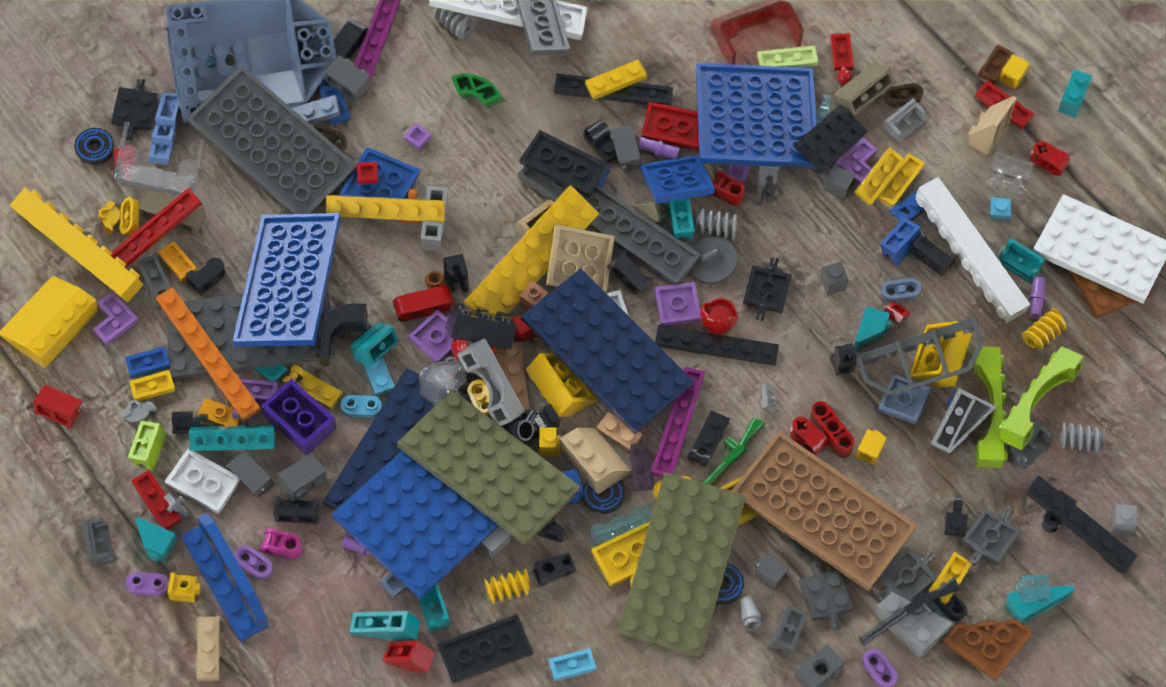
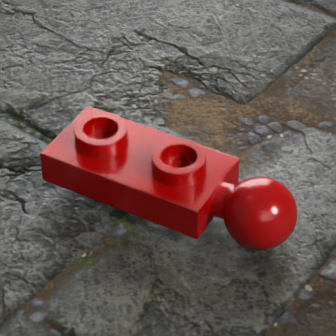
M850 33L830 34L834 71H839L837 74L838 82L846 85L853 79L850 71L854 68Z

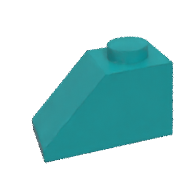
M866 306L854 344L855 351L882 340L884 332L888 333L891 321H888L890 313Z
M137 517L135 521L147 557L156 562L160 560L166 563L177 543L175 533Z

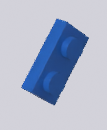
M165 346L125 357L130 378L170 368Z

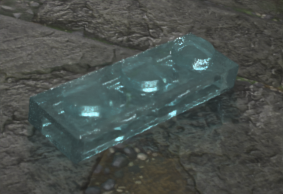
M638 508L633 510L631 514L624 517L622 515L617 516L606 524L599 523L594 525L590 529L589 534L592 545L651 521L652 514L649 508Z

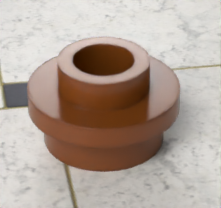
M431 271L425 277V285L429 289L445 284V277L439 271ZM438 280L437 283H432L431 281Z

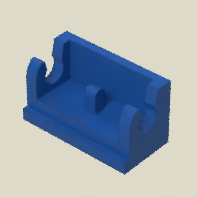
M904 217L880 243L884 258L890 255L892 263L898 266L910 253L912 243L921 235V227Z

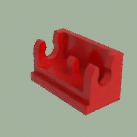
M46 384L33 401L34 413L68 428L73 427L74 422L81 413L79 408L82 400Z

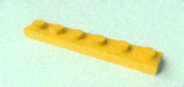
M328 195L326 196V213H339L341 217L443 222L445 221V201Z

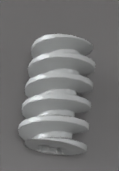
M435 8L434 18L439 20L442 25H445V28L450 30L452 34H456L457 38L463 39L467 37L475 28L476 21L471 22L472 18L470 16L465 17L466 14Z
M702 208L700 213H698L695 232L699 227L702 234L708 229L709 235H712L716 230L717 237H720L722 232H724L725 238L732 234L734 240L738 225L737 216L734 214L729 219V214L726 212L724 217H721L720 211L713 216L712 209L706 214L705 208Z
M1065 422L1062 423L1060 431L1062 448H1065L1067 443H1069L1070 449L1073 450L1075 444H1077L1079 451L1082 450L1083 446H1086L1087 452H1090L1091 448L1094 447L1095 453H1098L1100 448L1103 447L1105 428H1102L1099 433L1098 427H1094L1091 431L1090 426H1085L1084 430H1082V426L1078 424L1074 430L1073 423H1069L1067 428Z

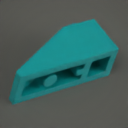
M1074 586L1024 588L1021 591L1016 589L1008 594L1005 607L1014 619L1023 624L1072 597L1075 588Z
M408 611L353 612L349 633L393 641H417L421 621Z

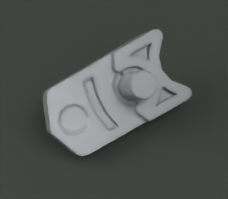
M770 383L762 384L763 398L760 404L763 409L768 408L770 413L776 412L778 397L775 395L774 387Z
M168 493L164 497L170 504L167 508L170 513L175 510L185 517L189 515V512L181 504L184 501L181 496L176 499Z

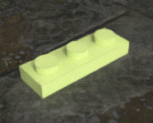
M815 46L757 52L759 66L799 68L818 66Z

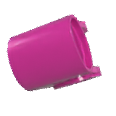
M271 528L265 530L266 536L263 545H260L259 548L262 553L288 559H297L301 556L302 546L297 535L280 532ZM291 544L296 545L294 549H287Z

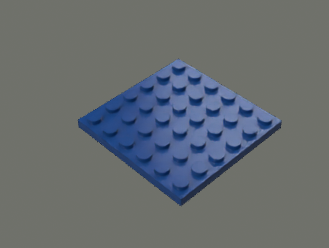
M696 63L700 163L815 168L793 147L797 141L817 125L813 68Z
M403 451L331 514L332 519L420 600L499 527L497 523Z

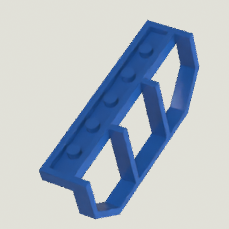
M208 513L197 517L198 527L180 536L236 636L242 642L269 627L267 616L254 589L216 523ZM207 530L208 534L210 535L212 541L216 546L218 557L215 554L206 536L204 535L203 531ZM225 564L234 578L236 589L223 568ZM243 595L253 613L256 624L241 599Z

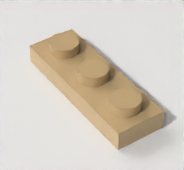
M219 616L197 617V681H219L220 618Z

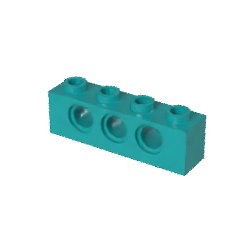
M275 425L191 427L189 430L190 451L274 449L276 446Z

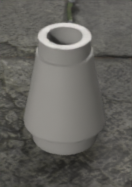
M752 597L741 599L742 625L747 630L759 628L763 620Z

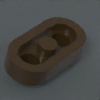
M917 83L892 86L885 92L884 101L890 107L904 106L913 98L919 103L922 100L924 91Z
M322 124L313 126L317 131L322 132L323 136L335 145L336 140H341L340 145L336 146L340 151L347 147V138L341 132Z

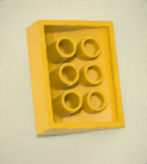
M52 276L0 330V337L45 369L99 311L97 301L81 288Z

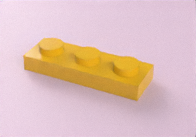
M637 59L585 81V85L595 100L647 78V74Z
M891 147L888 148L854 193L867 205H871L904 163L905 159Z
M909 153L905 156L904 163L876 198V200L890 208L899 202L925 165V162Z

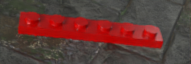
M188 187L114 249L110 256L114 260L116 257L120 258L126 264L124 268H127L203 203Z

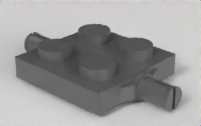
M1009 506L1006 507L1001 515L984 508L962 539V543L974 551V554L968 560L971 563L973 562V566L977 565L981 557L998 565L1020 534L1021 530L1014 527L1008 520L1012 513H1014V510L1010 509Z
M909 547L891 561L879 577L886 586V589L878 594L879 599L883 601L891 592L909 601L915 599L922 593V590H926L937 579V576L928 566L936 558V555L929 551L928 554L921 558L915 555Z
M819 561L812 562L810 566L814 575L799 581L812 621L830 619L833 630H839L842 626L838 616L851 612L854 609L842 574L838 570L828 573L822 572Z

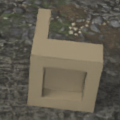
M654 199L642 201L634 206L637 212L652 222H658L669 216L666 203H655Z

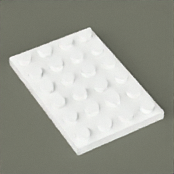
M1063 194L1033 248V252L1047 261L1144 304L1166 261V240Z

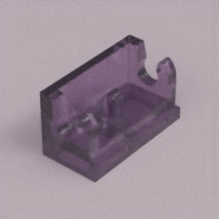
M630 444L629 458L633 492L653 490L652 465L648 445L644 444L643 448H637L636 444Z

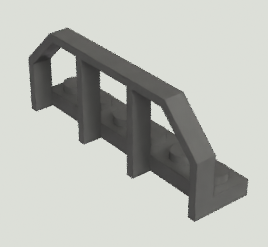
M972 317L877 349L856 354L864 382L892 396L971 371L984 346V342L980 333L977 317ZM963 331L964 334L975 331L979 344L968 366L949 373L939 338L943 337L944 340L956 337L955 333ZM923 343L925 347L935 344L945 374L914 384L904 352L914 351L917 349V345ZM896 352H898L909 386L891 391L868 378L865 365L876 363L877 358L882 356L885 359L897 356Z

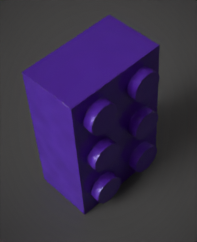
M292 378L261 405L263 416L275 425L306 456L336 429L335 417Z

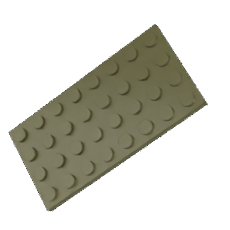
M453 390L397 442V447L524 545L580 491V486Z
M664 473L618 630L619 635L698 658L701 657L746 495Z

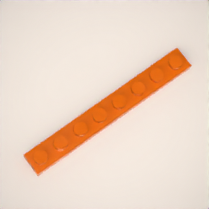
M172 287L155 297L159 306L242 421L261 411L260 406L175 289Z

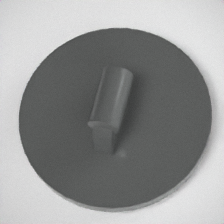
M708 237L698 241L692 247L693 250L701 254L700 260L690 270L692 276L698 281L706 284H716L728 279L734 273L738 257L734 246L729 241L720 237Z

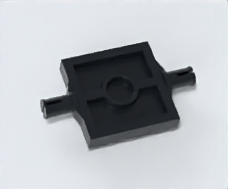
M140 78L137 79L135 89L118 88L111 124L126 128L124 136L126 140H128V137L129 140H133L134 130L151 131L158 93L144 91V79L141 81Z
M771 257L769 267L752 266L743 304L756 307L758 309L757 320H759L760 314H762L760 321H764L766 311L783 313L792 275L777 270L778 258L775 259L773 264L774 257Z

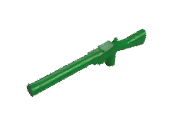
M752 418L739 444L731 437H728L725 441V444L729 446L724 451L725 459L702 483L712 485L744 452H748L749 450L746 447L750 439L765 426V423L757 418ZM731 448V453L726 457L725 452Z

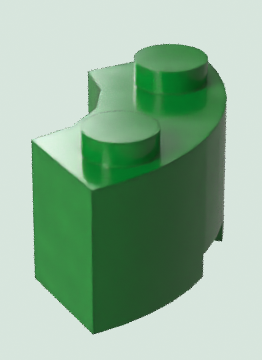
M468 73L451 76L456 91L462 99L468 97L477 98L487 109L505 101L500 91L483 77Z

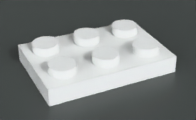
M187 449L165 480V485L219 514L241 480L232 472Z

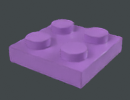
M695 282L655 287L654 291L660 325L671 326L701 322Z
M438 310L408 335V340L436 365L452 352L451 341L455 339L451 338L446 331L447 318Z

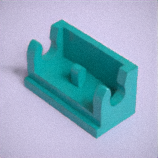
M690 199L669 201L668 212L672 235L680 241L682 237H687V241H690L692 233H695Z
M1012 238L1008 241L1006 248L1002 249L998 259L1003 267L1030 284L1033 278L1041 271L1045 261L1044 258Z
M436 584L421 600L418 598L429 633L449 627V616L438 584Z

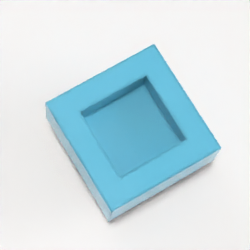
M991 197L990 219L1010 220L1011 199Z

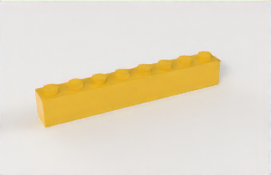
M24 188L9 206L128 303L144 285L139 280L140 275L132 268L129 271L124 268L126 264L120 258L116 257L114 260L110 256L112 252L105 246L98 247L96 245L98 241L90 234L87 237L82 234L84 230L79 225L74 223L72 226L69 223L70 218L63 212L56 213L55 210L57 208L48 200L44 203L41 200L43 197L33 189L30 192L27 188Z

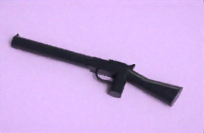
M955 577L951 578L937 590L926 594L922 590V593L908 605L864 636L858 637L861 644L865 646L911 613L920 615L927 611L929 615L934 614L937 610L930 601L960 590ZM921 606L924 607V610L921 611L920 613H915V612H914V611H916L917 609H919Z

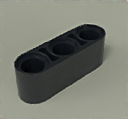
M349 19L333 40L336 58L340 55L344 59H350L364 41L368 27L353 19Z

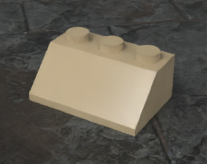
M576 428L560 438L562 453L597 495L632 473L630 468L596 428Z

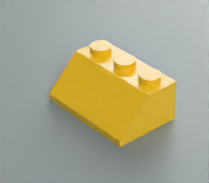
M959 321L928 324L925 327L924 333L958 323ZM963 331L955 333L956 337L944 340L943 337L939 338L949 373L961 369L972 336L971 332L964 334ZM924 343L919 345L910 372L912 379L921 382L945 374L935 344L926 347ZM958 375L930 383L929 385L938 388L955 386Z
M540 353L526 368L531 381L536 384L542 397L552 405L559 417L571 416L597 401L593 392L555 353Z

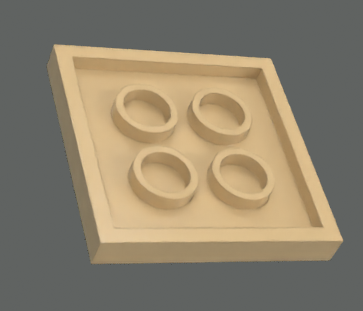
M555 225L546 286L558 287L581 268L607 293L610 270L606 266L611 262L614 236Z

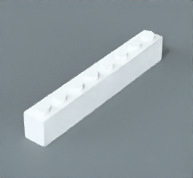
M937 177L919 187L915 196L918 205L925 209L929 220L938 227L941 237L946 238L950 244L951 251L958 255L964 269L973 276L974 283L981 287L987 301L996 308L997 315L1004 319L1007 324L1026 313L1030 303L940 178Z

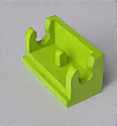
M147 421L140 422L128 455V459L135 466L140 468L141 464H143L148 470L154 471L167 436L161 424Z

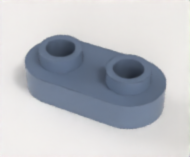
M914 278L891 280L882 285L881 297L887 302L913 300L920 295L922 287L920 282ZM907 289H912L914 292H908ZM887 292H893L894 295H889Z

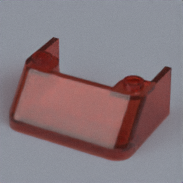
M764 0L716 17L711 21L710 25L711 34L727 64H735L736 51L729 39L736 37L739 31L776 18L783 19L799 47L802 45L804 28L792 5L783 0Z

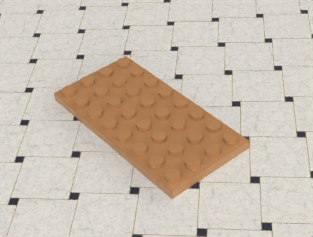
M780 431L777 432L732 490L733 492L746 495L744 506L867 591H870L917 528L914 522Z

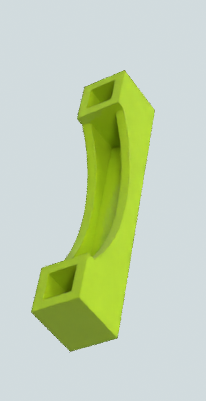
M983 346L973 365V373L978 374L982 379L988 392L990 404L996 406L991 412L989 431L983 440L978 441L976 446V468H1002L1004 461H1007L1008 451L1004 449V442L1000 440L1001 431H999L1001 422L1004 419L1006 420V411H1003L1002 407L1006 399L1005 392H1002L1005 374L1001 373V367L1004 366V355H1001L1000 347Z
M1063 346L1060 347L1057 353L1054 352L1051 355L1048 365H1044L1039 373V377L1033 379L1028 392H1024L1019 400V404L1012 407L1008 419H1004L999 427L1001 441L1023 450L1032 438L1034 424L1030 422V416L1035 405L1052 388L1067 381L1073 382L1082 369V355Z

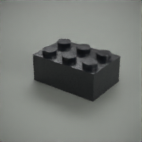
M457 303V306L450 305L445 329L451 338L470 342L486 339L488 345L511 349L517 325L508 316V313L497 311L494 314L489 313V310L477 307L474 310L469 309L468 305Z

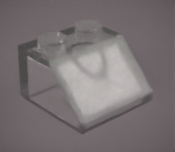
M461 361L433 362L429 367H425L419 374L420 394L436 406L452 390L456 392L467 381L466 370Z

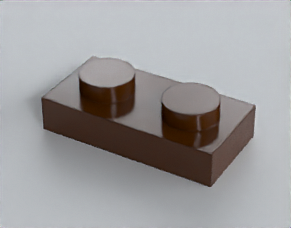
M997 44L980 69L978 76L995 85L1000 78L1001 71L1012 54L1014 55V52Z

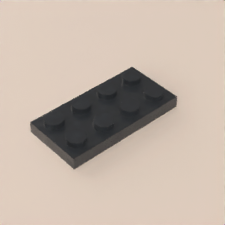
M838 105L797 141L793 147L823 174L862 139L868 130L841 105Z
M541 130L538 131L519 159L520 164L566 187L571 185L578 193L588 198L609 168L608 163Z
M518 614L437 643L452 685L533 655V650Z

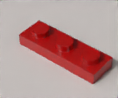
M988 80L975 93V98L989 108L1010 98L1009 95ZM1016 101L1010 123L1022 130L1031 121L1034 113Z
M150 470L131 480L134 488L160 527L169 530L182 522L181 517L175 510L171 513L167 510L170 504L164 498L166 494Z

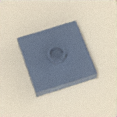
M893 374L887 389L893 391L909 386L906 378ZM924 385L892 396L885 393L878 412L917 425L932 392V387Z

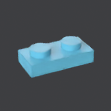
M383 356L377 359L371 366L362 363L375 397L392 392L395 386Z
M591 648L549 659L554 682L596 671Z

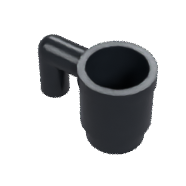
M524 409L525 412L521 416L525 420H513L507 423L504 429L518 440H530L534 434L532 423L537 416V411L534 409Z

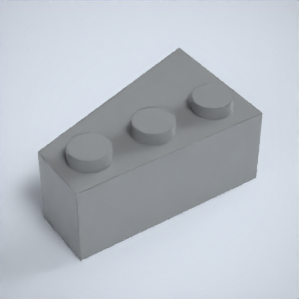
M959 388L930 445L946 454H950L996 406Z
M891 592L877 605L874 615L881 622H884L911 601ZM920 607L919 609H917V610L914 611V612H915V613H920L921 611L924 610V608H923V607ZM924 611L920 615L912 613L909 616L907 615L890 627L889 630L921 659L950 632L953 623L935 613L929 615L927 611Z

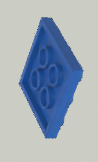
M366 147L358 163L377 162L378 183L358 184L356 169L348 178L340 192V196L406 199L409 189H412L420 175V169Z
M698 155L640 165L641 174L655 203H666L668 201L685 200L691 197H703L714 194V186L703 164L699 162Z

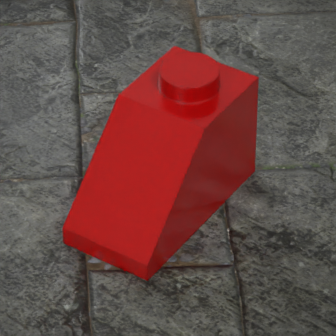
M419 641L389 642L382 661L411 672H428L435 652Z

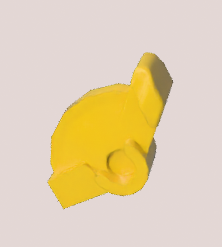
M109 200L106 206L99 210V221L103 224L105 234L111 236L113 235V227L119 223L120 211L116 203Z

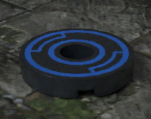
M93 127L84 130L77 136L74 148L81 162L99 165L111 158L115 145L108 131ZM94 143L100 145L99 148L95 150L89 148Z
M586 481L583 486V501L591 511H596L600 514L614 512L620 507L624 498L622 483L618 481L606 490L609 492V495L601 498Z
M727 564L723 580H726L729 586L720 588L716 604H731L738 600L743 592V575L735 566Z

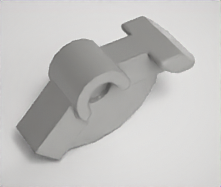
M132 400L129 402L128 407L119 415L124 421L138 423L145 420L150 412L157 413L158 409L152 402L141 403L137 400Z

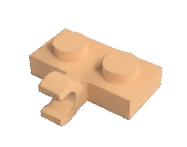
M610 412L605 415L596 427L599 433L629 453L642 438L640 432L634 434L619 418Z

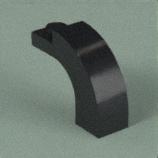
M352 303L339 306L328 312L320 320L314 346L316 348V358H320L321 366L329 367L331 347L339 335L349 331L366 332L368 319L367 304Z

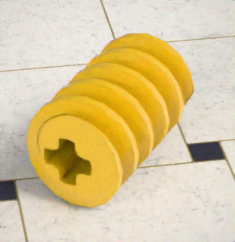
M1052 308L1050 312L1045 313L1033 326H1030L1027 331L1022 333L1023 341L1030 348L1043 350L1044 345L1050 344L1049 340L1054 341L1055 335L1060 336L1061 331L1067 330L1065 320L1058 310Z
M526 569L523 570V576L519 570L515 571V577L511 573H507L506 580L501 574L498 577V582L494 576L490 577V583L484 578L487 596L493 604H495L496 597L503 602L504 595H507L509 600H512V593H515L517 598H520L521 591L526 596L529 594L530 581Z

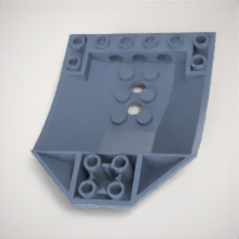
M209 0L165 5L169 58L174 88L184 123H188L186 119L241 65L287 105L295 107L303 105L308 101L324 79V71L336 59L331 22L302 0ZM225 56H234L235 64L232 66L225 63ZM207 58L215 60L216 65L214 68H209L206 65L205 60Z

